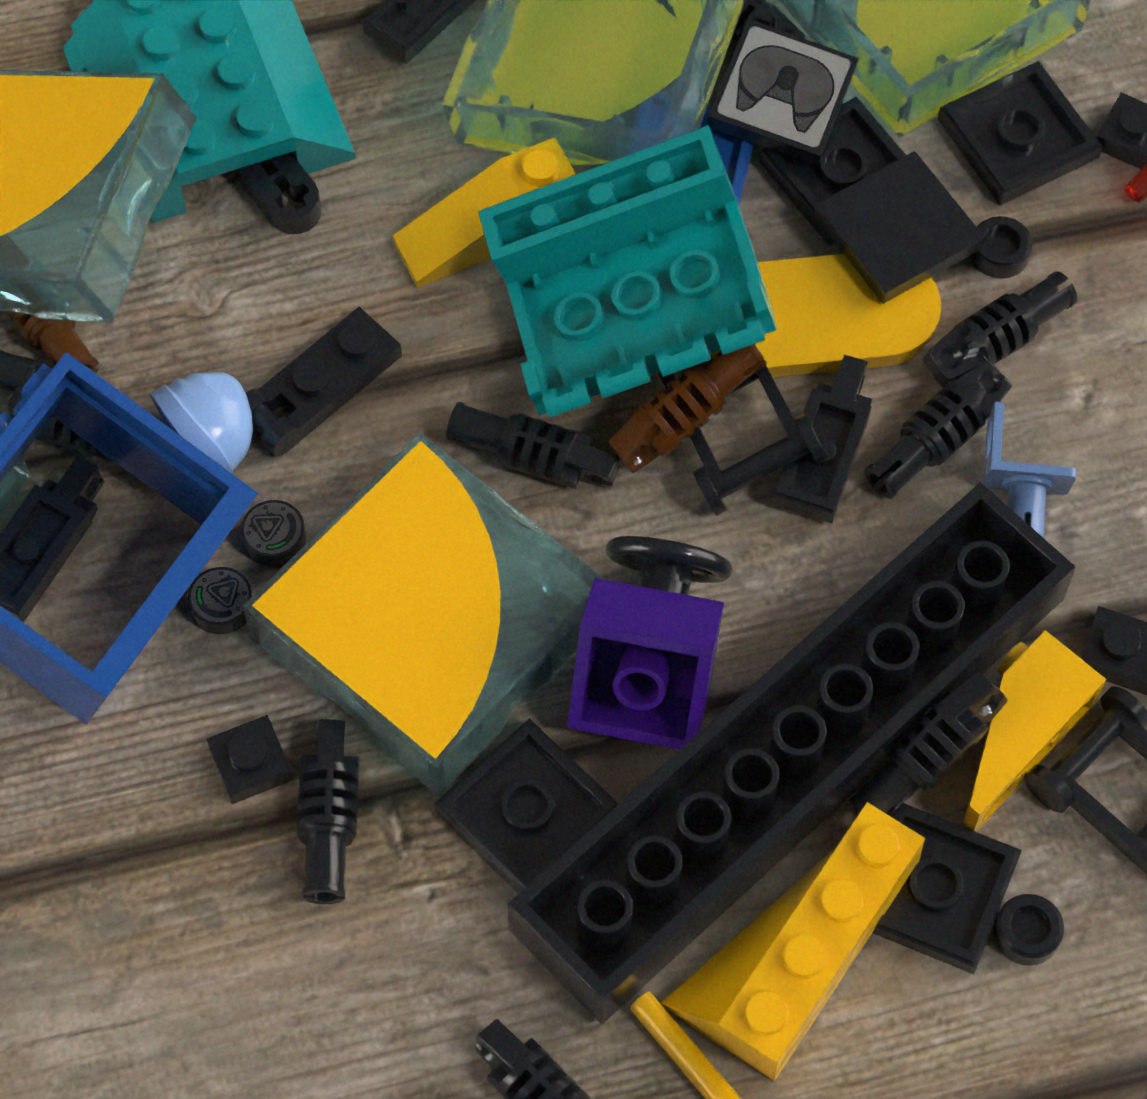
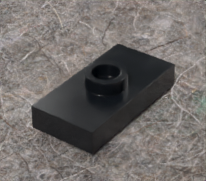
M385 0L362 21L363 33L407 64L476 0Z

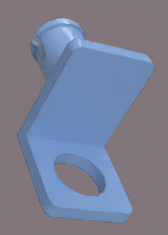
M994 402L987 420L983 485L987 488L1007 491V506L1045 539L1046 494L1067 495L1076 480V469L1001 461L1005 404L1004 402Z

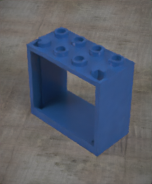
M66 352L53 369L43 363L38 371L33 373L20 392V395L23 397L12 412L15 415L14 418L6 412L0 415V484L54 417L201 524V527L92 672L0 606V663L87 725L252 503L258 492Z

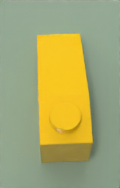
M555 137L500 158L392 235L393 243L417 288L491 259L478 211L576 175Z
M1046 630L1029 647L1022 641L1019 642L1006 655L997 669V672L1002 675L999 690L1006 696L1008 702L988 724L989 730L985 735L962 826L978 832L1024 782L1025 774L1034 765H1040L1092 710L1107 680Z

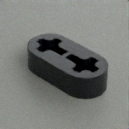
M291 152L263 161L268 162L271 160L273 174L270 176L258 163L235 170L240 185L270 223L279 231L287 234H301L311 230L318 223L321 217L319 190L313 179ZM286 191L296 203L303 201L304 207L296 210L292 205L284 206L282 192Z

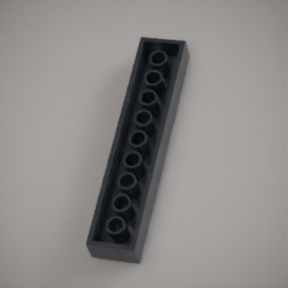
M980 482L508 902L509 931L601 1025L604 1024L891 759L888 755L892 750L890 746L896 740L900 742L905 737L903 733L909 727L913 729L919 723L917 719L923 713L927 715L932 710L930 706L949 690L953 692L977 671L984 674L1065 598L1076 566Z

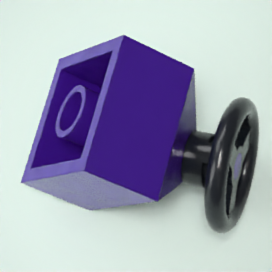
M642 536L615 537L606 544V554L615 563L639 571L638 585L594 578L580 624L567 728L680 750L703 727L724 602L688 595L690 583L723 582L731 576L732 566L726 558L717 553L680 542Z

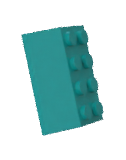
M94 0L71 24L74 35L63 46V50L73 76L155 78L143 104L128 128L103 157L111 175H118L112 182L123 212L128 218H136L147 213L150 215L152 223L186 213L182 186L290 152L308 174L355 159L354 149L292 0Z
M709 125L478 211L491 260L507 285L527 361L521 363L520 366L528 395L533 401L539 416L548 413L551 418L592 403V396L601 394L603 398L615 395L650 382L651 375L661 372L664 377L711 360V353L721 350L722 354L725 355L764 341L765 334L777 330L774 311L755 252Z

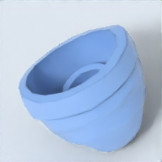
M223 372L189 373L184 379L176 378L170 385H163L150 393L155 407L169 428L233 474V470L241 463L248 452L253 432L250 405L239 381Z

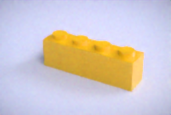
M867 802L841 842L666 997L661 1002V1005L667 1012L764 1076L775 1081L873 933L878 921L886 913L908 880L912 870L919 863L925 838Z

